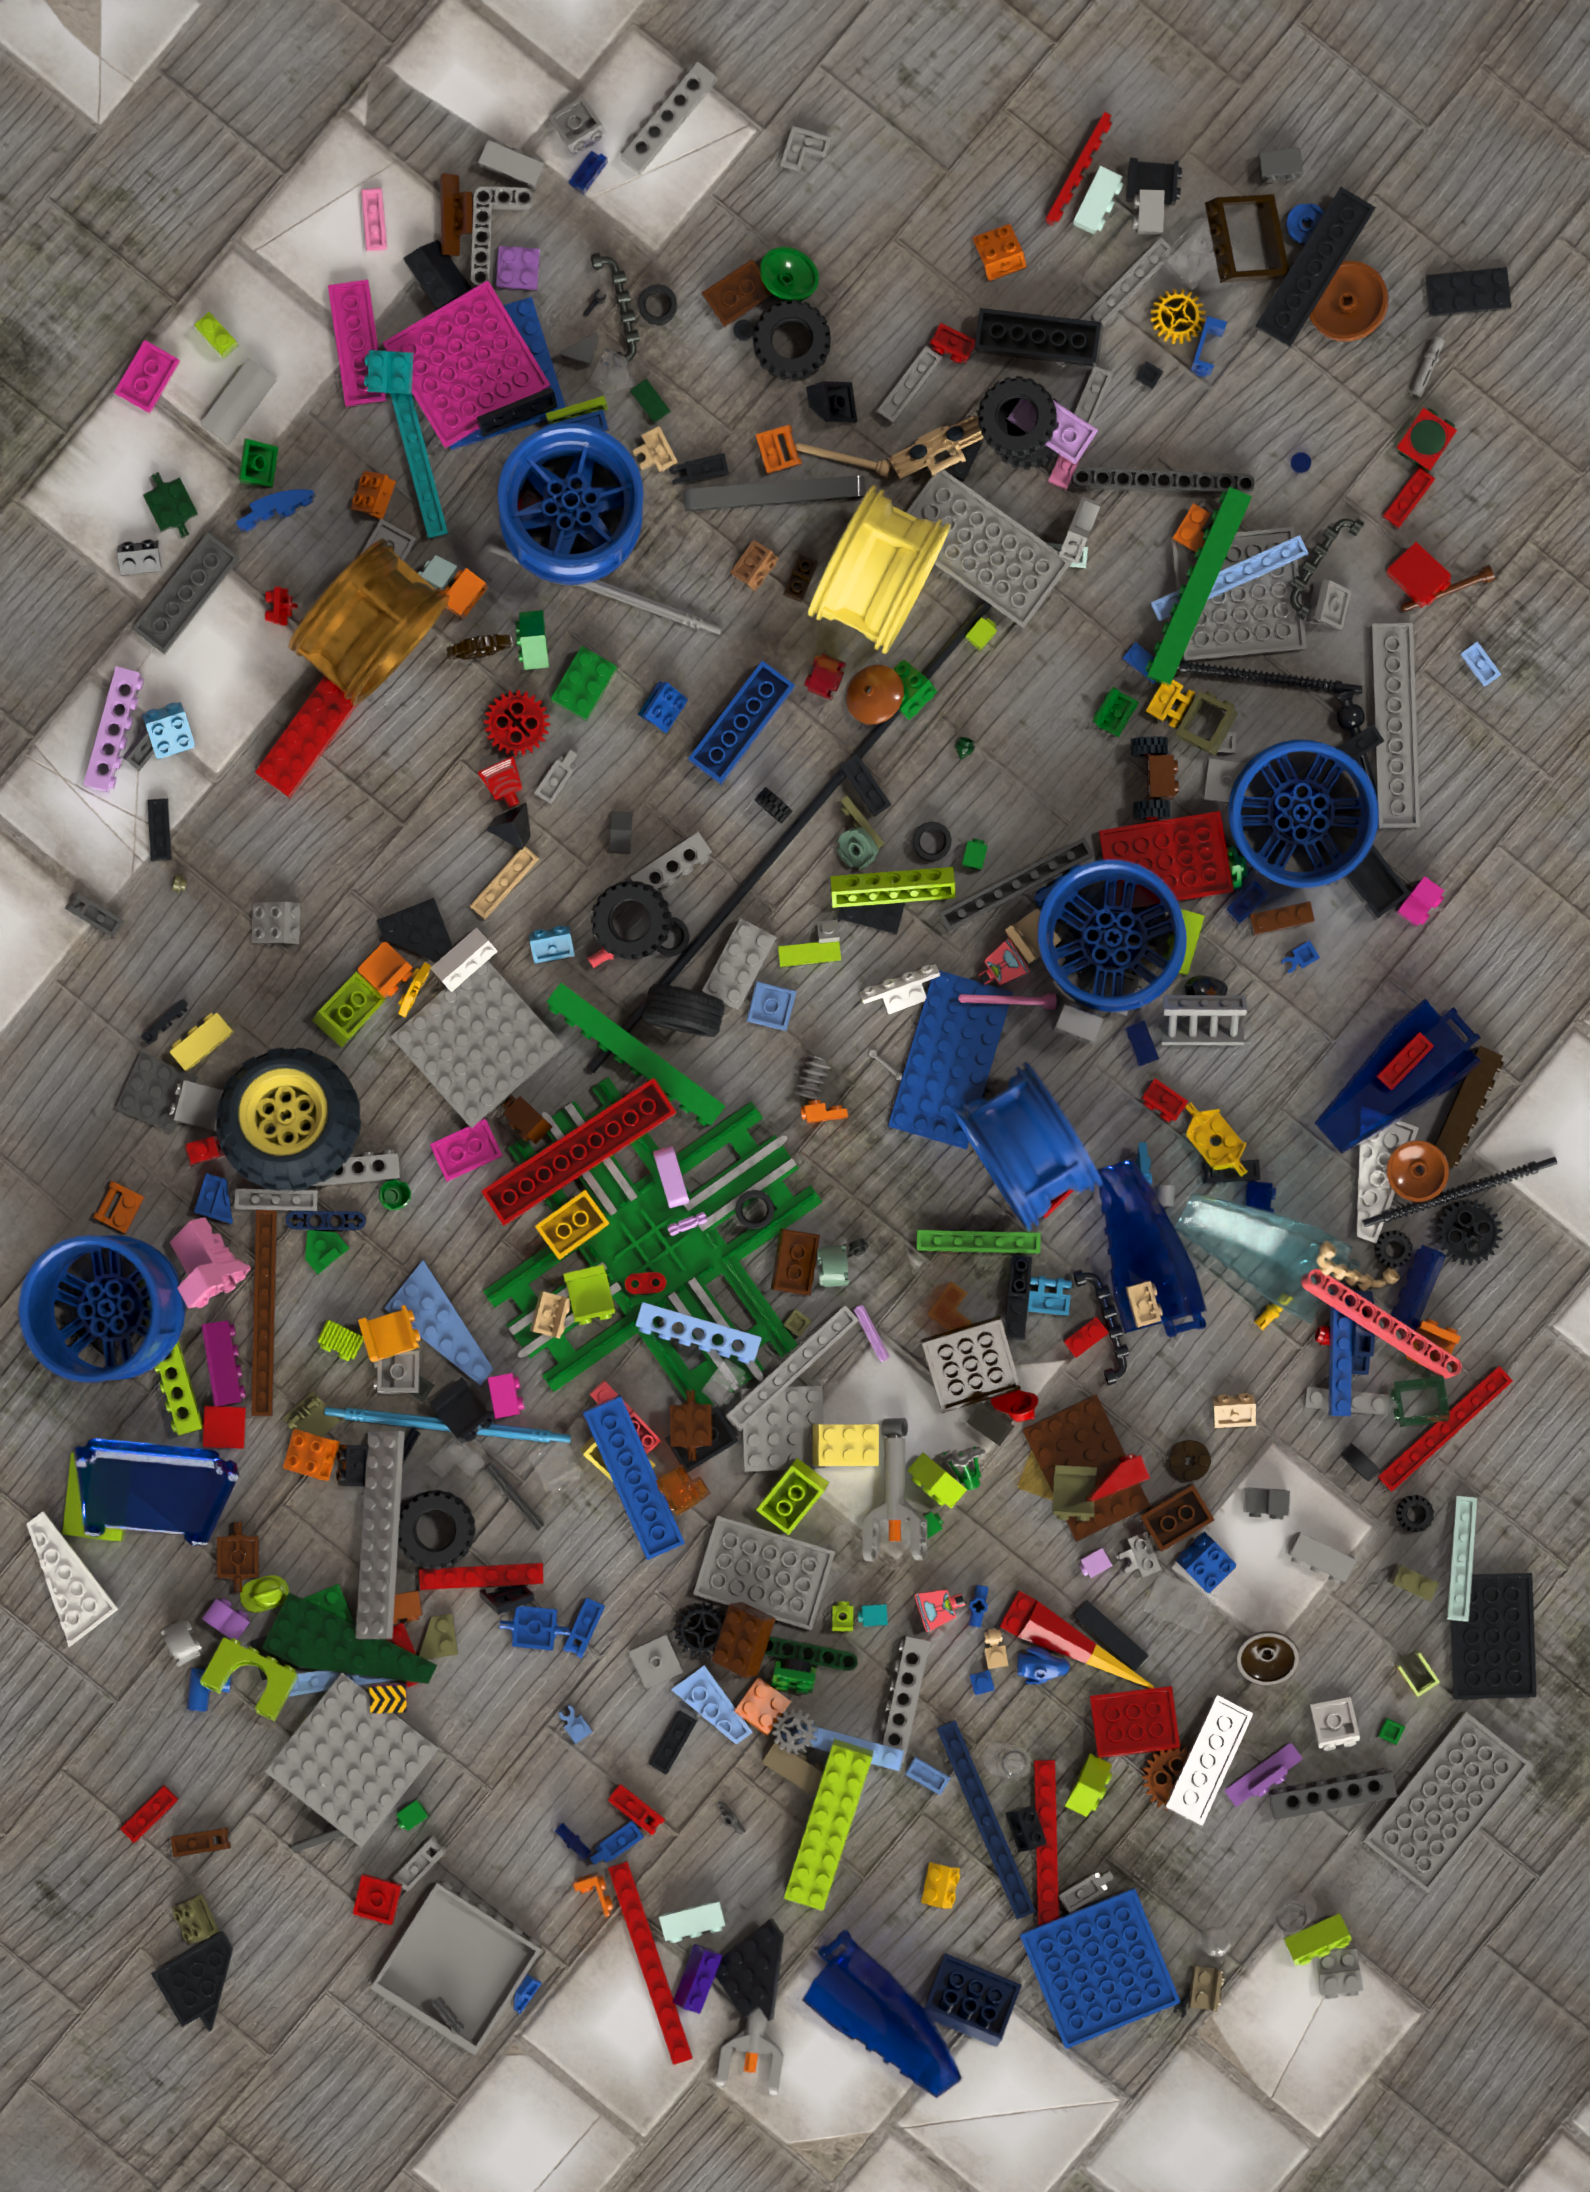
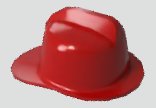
M1017 1390L991 1398V1404L996 1410L1007 1413L1016 1422H1023L1028 1419L1033 1420L1035 1418V1408L1039 1401L1034 1393Z

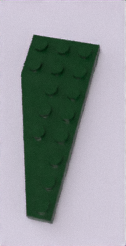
M290 1592L261 1648L298 1667L429 1684L438 1666L386 1639H357L356 1624Z

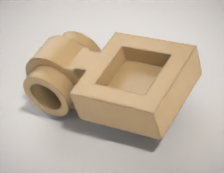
M996 1628L988 1629V1631L984 1632L986 1644L991 1645V1647L984 1648L988 1669L1008 1666L1005 1645L998 1646V1642H1002L1001 1630H996Z

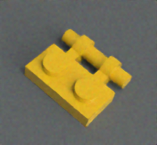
M1172 680L1169 687L1161 684L1145 712L1162 722L1167 715L1170 716L1172 719L1169 726L1176 729L1179 722L1182 723L1183 715L1188 706L1190 707L1193 703L1192 699L1196 693L1188 690L1184 696L1180 693L1183 685L1175 680ZM1177 699L1181 704L1175 712L1171 707Z

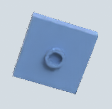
M757 981L747 1022L787 1031L797 991Z

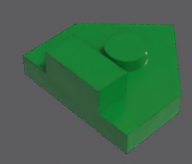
M1235 846L1228 847L1227 854L1233 890L1240 889L1242 887L1241 878L1248 876L1245 857H1238Z
M307 1231L305 1260L318 1275L350 1249L338 1233Z

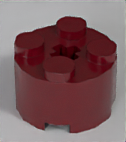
M823 653L821 656L816 655L812 663L814 670L812 675L808 674L804 686L808 687V692L831 701L833 699L832 691L837 692L844 676L841 668L846 667V662Z

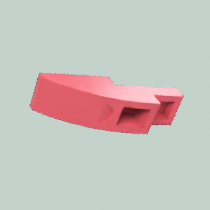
M605 1380L589 1393L598 1404L619 1395ZM624 1401L646 1454H648L661 1442V1439Z

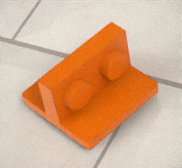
M364 471L360 477L357 492L352 499L351 509L383 520L396 481L388 478L386 474Z

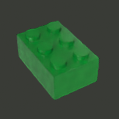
M581 646L551 697V701L587 722L617 672L618 667Z

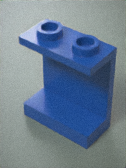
M1207 316L1191 370L1195 371V375L1201 377L1211 375L1214 365L1200 361L1199 357L1206 334L1210 333L1222 337L1227 324L1226 321Z

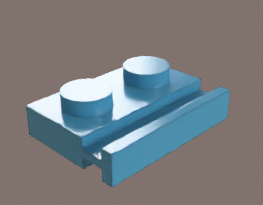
M1147 1142L1138 1143L1136 1158L1139 1193H1148V1185H1152V1173L1149 1172L1151 1160L1148 1157Z

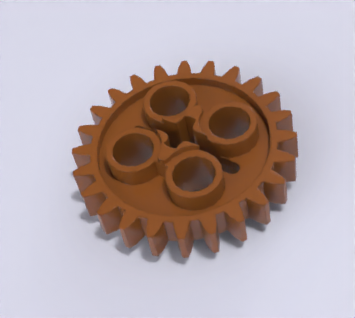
M1185 1746L1182 1751L1179 1749H1174L1173 1751L1171 1749L1167 1750V1752L1159 1751V1756L1153 1753L1152 1755L1155 1760L1147 1759L1150 1767H1143L1148 1772V1775L1142 1776L1143 1779L1147 1780L1142 1786L1149 1787L1145 1794L1153 1795L1150 1799L1151 1802L1158 1800L1156 1805L1158 1808L1162 1804L1165 1806L1169 1792L1175 1782L1171 1783L1172 1777L1162 1766L1165 1764L1174 1775H1179L1188 1756L1187 1747ZM1174 1759H1180L1182 1762L1181 1767L1177 1770L1171 1768V1762ZM1161 1772L1165 1773L1166 1781L1161 1784L1157 1783L1155 1780L1156 1775Z

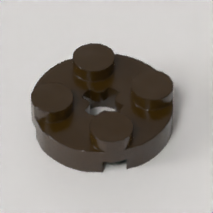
M1181 1441L1174 1446L1170 1453L1171 1470L1182 1480H1198L1210 1468V1453L1198 1441ZM1187 1455L1190 1457L1192 1455L1195 1456V1464L1193 1466L1185 1464L1187 1461L1185 1457Z

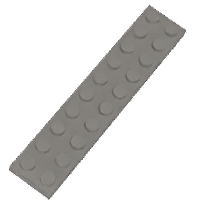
M1413 623L1371 624L1374 724L1384 739L1383 743L1375 747L1379 814L1378 829L1419 828Z
M368 1432L367 1445H369L365 1475L356 1638L392 1639L404 1432Z

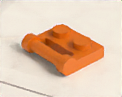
M791 425L756 434L767 475L802 465L791 432L793 430ZM778 435L784 436L790 456L789 461L785 462Z
M111 1180L110 1188L98 1212L94 1213L93 1218L127 1234L145 1197ZM117 1191H120L123 1194L111 1218H108L105 1214Z

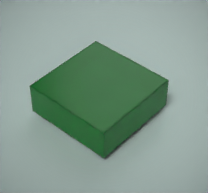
M1386 1717L1377 1736L1397 1745L1405 1726Z

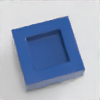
M990 1670L969 1675L975 1695L995 1690Z

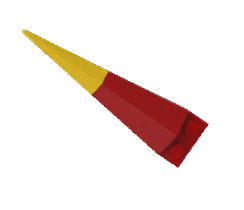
M1019 1590L1017 1591L999 1627L1021 1639L1148 1688H1154L1153 1685L1039 1601Z

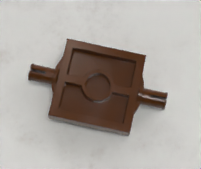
M686 1390L687 1403L670 1405L671 1447L681 1446L688 1448V1461H697L696 1448L713 1446L712 1404H699L695 1402V1390H691V1396L690 1390Z
M233 1522V1535L217 1537V1578L234 1580V1593L243 1592L242 1580L259 1578V1536L242 1534V1522Z

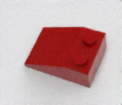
M1130 1453L1120 1457L1121 1462L1116 1463L1086 1496V1501H1095L1150 1479L1142 1456H1135L1134 1453Z

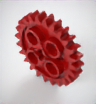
M510 690L509 697L502 693L501 701L494 698L496 705L489 704L492 712H485V715L490 717V719L484 720V723L489 725V727L484 729L485 732H491L487 737L488 740L495 739L492 746L494 747L499 744L498 751L501 752L505 748L506 755H509L511 751L514 752L515 757H517L518 751H521L523 756H525L526 750L533 753V746L539 749L538 742L546 741L542 735H549L545 727H549L551 724L545 722V720L550 718V716L547 714L543 715L547 708H540L542 701L535 702L536 695L528 698V691L523 696H521L520 690H517L516 695H513ZM521 704L523 706L522 713H513V706ZM504 710H508L517 721L522 720L520 723L530 734V737H526L518 726L512 727L514 723L504 713ZM500 718L508 719V725L500 728L497 726V721ZM529 719L537 721V726L534 729L526 727V722ZM520 733L522 740L518 743H513L511 741L512 734Z

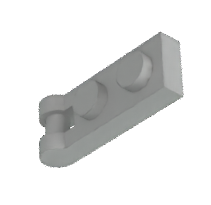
M434 1835L393 1877L397 1883L403 1884L402 1887L407 1892L448 1850L444 1845L441 1846L437 1842L438 1839ZM430 1847L436 1852L433 1857L427 1852Z

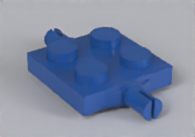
M519 1606L516 1608L515 1617L512 1621L500 1620V1624L507 1625H499V1629H510L512 1631V1647L553 1651L554 1640L557 1634L569 1636L570 1633L565 1632L570 1631V1627L558 1626L556 1620L558 1609Z

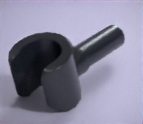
M600 289L595 291L594 300L583 313L586 316L591 313L595 306L605 302L606 294L602 299L597 298Z
M1190 1989L1181 2003L1176 2004L1174 2007V2014L1178 2008L1184 2010L1181 2018L1186 2015V2005L1189 2001Z

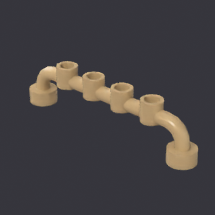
M1325 1241L1319 1246L1320 1252L1316 1260L1320 1271L1326 1276L1332 1272V1275L1338 1281L1345 1278L1349 1285L1354 1286L1357 1283L1363 1291H1366L1370 1287L1381 1288L1389 1283L1394 1285L1400 1279L1399 1274L1391 1267H1388L1382 1273L1383 1278L1379 1280H1374L1369 1274L1362 1275L1356 1269L1349 1270L1344 1264L1337 1265L1331 1260L1337 1251L1330 1242Z

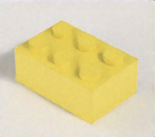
M813 1424L812 1465L879 1466V1424Z

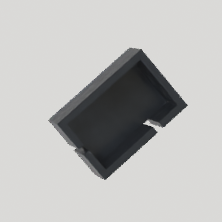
M1374 845L1370 847L1359 865L1343 877L1360 901L1363 902L1365 900L1367 902L1365 907L1375 920L1411 894Z

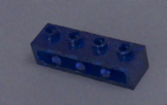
M1422 1245L1416 1251L1414 1256L1416 1261L1413 1268L1411 1267L1408 1270L1406 1276L1408 1280L1405 1287L1403 1286L1399 1292L1400 1300L1397 1306L1395 1305L1392 1309L1391 1316L1414 1331L1417 1329L1446 1258L1445 1254L1425 1245Z

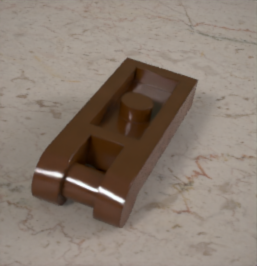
M228 1827L170 1836L173 1857L231 1848V1843L228 1842L227 1834H229ZM213 1836H219L220 1843L214 1844Z

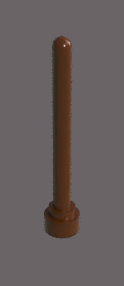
M1487 565L1481 568V571H1478L1479 574L1451 584L1443 592L1440 590L1435 595L1436 599L1481 581L1483 583L1494 581L1495 576L1491 566ZM1412 600L1402 604L1401 611L1407 612L1419 607V605Z

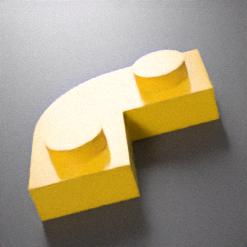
M424 962L420 969L416 968L411 978L413 982L407 993L402 995L398 1003L401 1006L398 1014L404 1017L407 1016L419 990L427 979L432 965Z

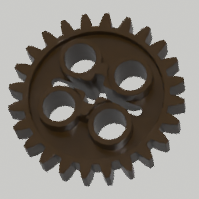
M507 634L480 635L447 647L446 651L449 659H480L513 647L512 636Z

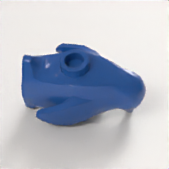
M1039 1647L1027 1648V1651L1030 1652L1028 1654L1018 1653L1017 1676L1030 1678L1025 1680L1027 1684H1041L1050 1679L1065 1675L1070 1670V1664L1066 1659L1054 1657L1048 1651Z

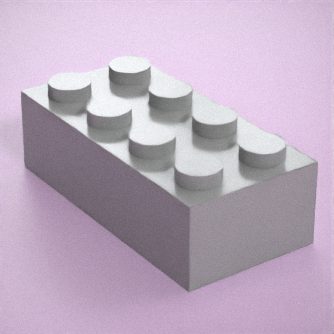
M740 918L702 992L720 998L724 1004L739 1011L777 937Z

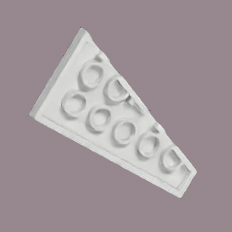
M42 1511L27 1523V1527L37 1551L39 1562L43 1569L55 1609L59 1615L68 1646L71 1647L119 1608L47 1514Z

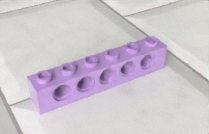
M115 667L83 783L86 787L110 793V789L115 787L117 777H114L115 771L120 769L122 757H120L121 749L124 750L128 739L125 737L126 731L131 729L133 718H130L132 710H136L138 698H136L137 691H141L144 682L140 672ZM123 686H130L131 691L127 696H122L120 693ZM123 705L125 707L124 714L116 715V707ZM113 725H118L120 728L117 735L110 734V728ZM107 745L114 746V752L111 755H105L104 753ZM104 764L108 765V773L100 775L99 767Z

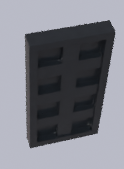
M1507 267L1425 276L1429 317L1512 308Z

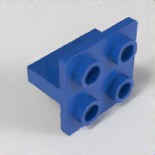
M659 680L638 713V716L667 733L688 699L669 683H663Z

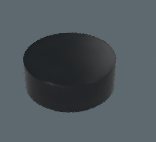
M748 320L738 321L734 326L735 337L740 341H748L752 338L754 332L752 323Z

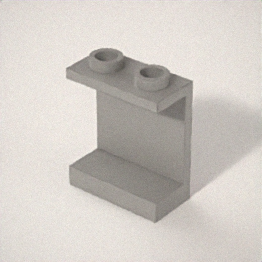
M1082 496L1059 557L1078 564L1101 503Z
M180 1079V1083H176L174 1095H176L175 1102L171 1103L169 1108L170 1119L217 1131L216 1106L224 1090Z

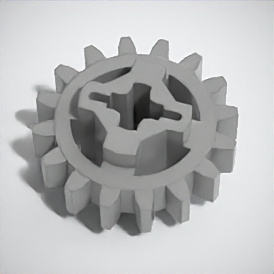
M791 1709V1714L789 1715L784 1711V1718L777 1717L779 1724H773L777 1731L772 1732V1735L778 1736L774 1742L776 1744L781 1743L779 1747L781 1750L787 1748L786 1752L788 1754L794 1750L795 1754L798 1755L800 1749L804 1753L807 1752V1745L813 1747L810 1741L817 1740L813 1733L817 1732L818 1729L812 1727L816 1722L814 1720L808 1721L810 1715L807 1713L803 1716L802 1710H799L798 1714H796L795 1710ZM793 1719V1722L785 1724L787 1721ZM803 1721L807 1724L808 1731L803 1729ZM797 1727L798 1731L802 1734L799 1733L793 1736L790 1731L795 1730ZM782 1732L787 1735V1743L782 1738ZM804 1739V1742L796 1745L798 1741Z

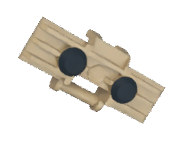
M977 415L971 416L951 427L941 426L917 438L914 445L889 457L888 459L898 477L901 479L926 466L932 477H934L936 473L960 461L962 463L965 462L966 459L961 449L983 438ZM947 450L950 455H953L935 464L934 456Z

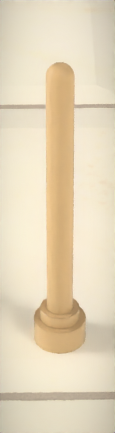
M801 443L795 444L796 451L876 470V473L888 478L891 463L887 460L874 462Z

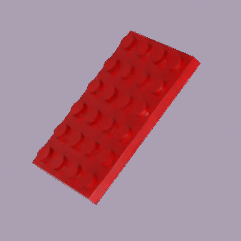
M1220 811L1098 831L1103 860H1122L1148 869L1169 887L1177 901L1234 892ZM1121 879L1117 880L1116 906H1121L1125 881ZM1140 884L1135 885L1131 909L1160 904L1161 900L1153 892Z

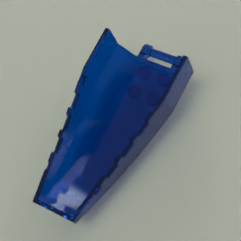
M1426 998L1423 999L1392 1027L1346 1086L1342 1088L1336 1098L1315 1121L1316 1126L1341 1154L1446 1093L1481 1063L1479 1057L1469 1049L1481 1039V1036L1478 1033L1475 1034L1457 1014L1458 1011L1455 1007L1451 1008L1441 1017ZM1452 1019L1469 1038L1467 1042L1464 1043L1446 1023L1448 1020ZM1419 1031L1434 1047L1391 1091L1376 1075Z
M1132 1159L1097 1169L1103 1183L1098 1188L1102 1201V1214H1105L1106 1228H1104L1105 1235L1108 1236L1109 1248L1107 1252L1111 1257L1112 1264L1110 1273L1113 1295L1124 1333L1163 1323L1165 1332L1170 1338L1177 1336L1178 1333L1192 1329H1204L1206 1321L1201 1313L1207 1311L1196 1271L1176 1229L1149 1181ZM1148 1280L1151 1281V1284L1154 1283L1157 1295L1155 1298L1157 1304L1159 1303L1162 1308L1163 1315L1160 1316L1161 1321L1136 1327L1126 1287ZM1192 1316L1193 1321L1176 1326L1173 1324L1172 1320Z
M847 1930L841 1931L836 1939L818 1949V1955L827 1964L811 1982L802 1998L806 2005L840 2033L852 2041L856 2039L866 2046L865 2050L868 2052L874 2051L880 2055L884 2063L888 2065L890 2062L900 2069V2074L911 2079L913 2083L935 2098H938L961 2081L962 2076L951 2051L924 2008L890 1971L851 1938ZM843 1944L846 1948L834 1956L831 1952Z

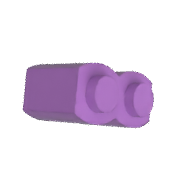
M224 1597L221 1600L216 1598L202 1619L228 1638L238 1640L251 1622L248 1619L249 1615L241 1609L238 1612L231 1607L232 1603Z

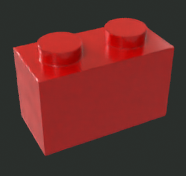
M1094 1317L1064 1340L1063 1343L1072 1355L1077 1358L1109 1332L1099 1319Z

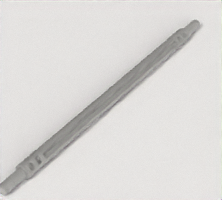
M491 544L490 552L519 564L508 549ZM599 580L577 585L698 630L701 628L720 635L722 627L706 622L704 618Z

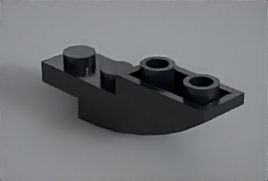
M1012 1255L1005 1317V1334L1007 1339L1025 1340L1032 1257Z

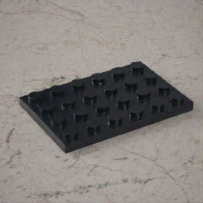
M1532 1573L1472 1574L1469 1621L1450 1620L1453 1699L1537 1697Z

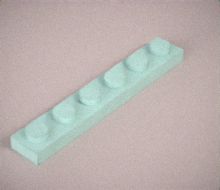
M1456 1496L1447 1620L1469 1621L1477 1498Z

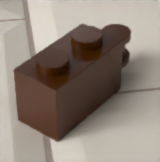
M510 1095V1099L505 1104H501L506 1109L503 1114L509 1119L506 1123L514 1130L519 1128L521 1131L518 1134L525 1141L530 1139L537 1144L553 1126L521 1096L516 1099Z

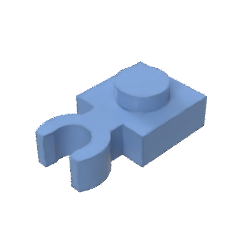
M569 1705L570 1715L565 1716L560 1711L559 1716L562 1720L568 1722L564 1728L576 1744L593 1731L582 1715L577 1718L574 1716V1708Z

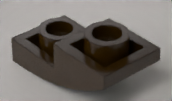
M799 554L783 595L802 603L818 561Z

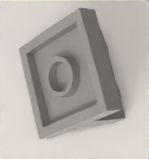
M1323 579L1322 582H1315L1309 604L1312 607L1307 614L1306 622L1327 625L1334 629L1342 630L1351 590L1330 580Z

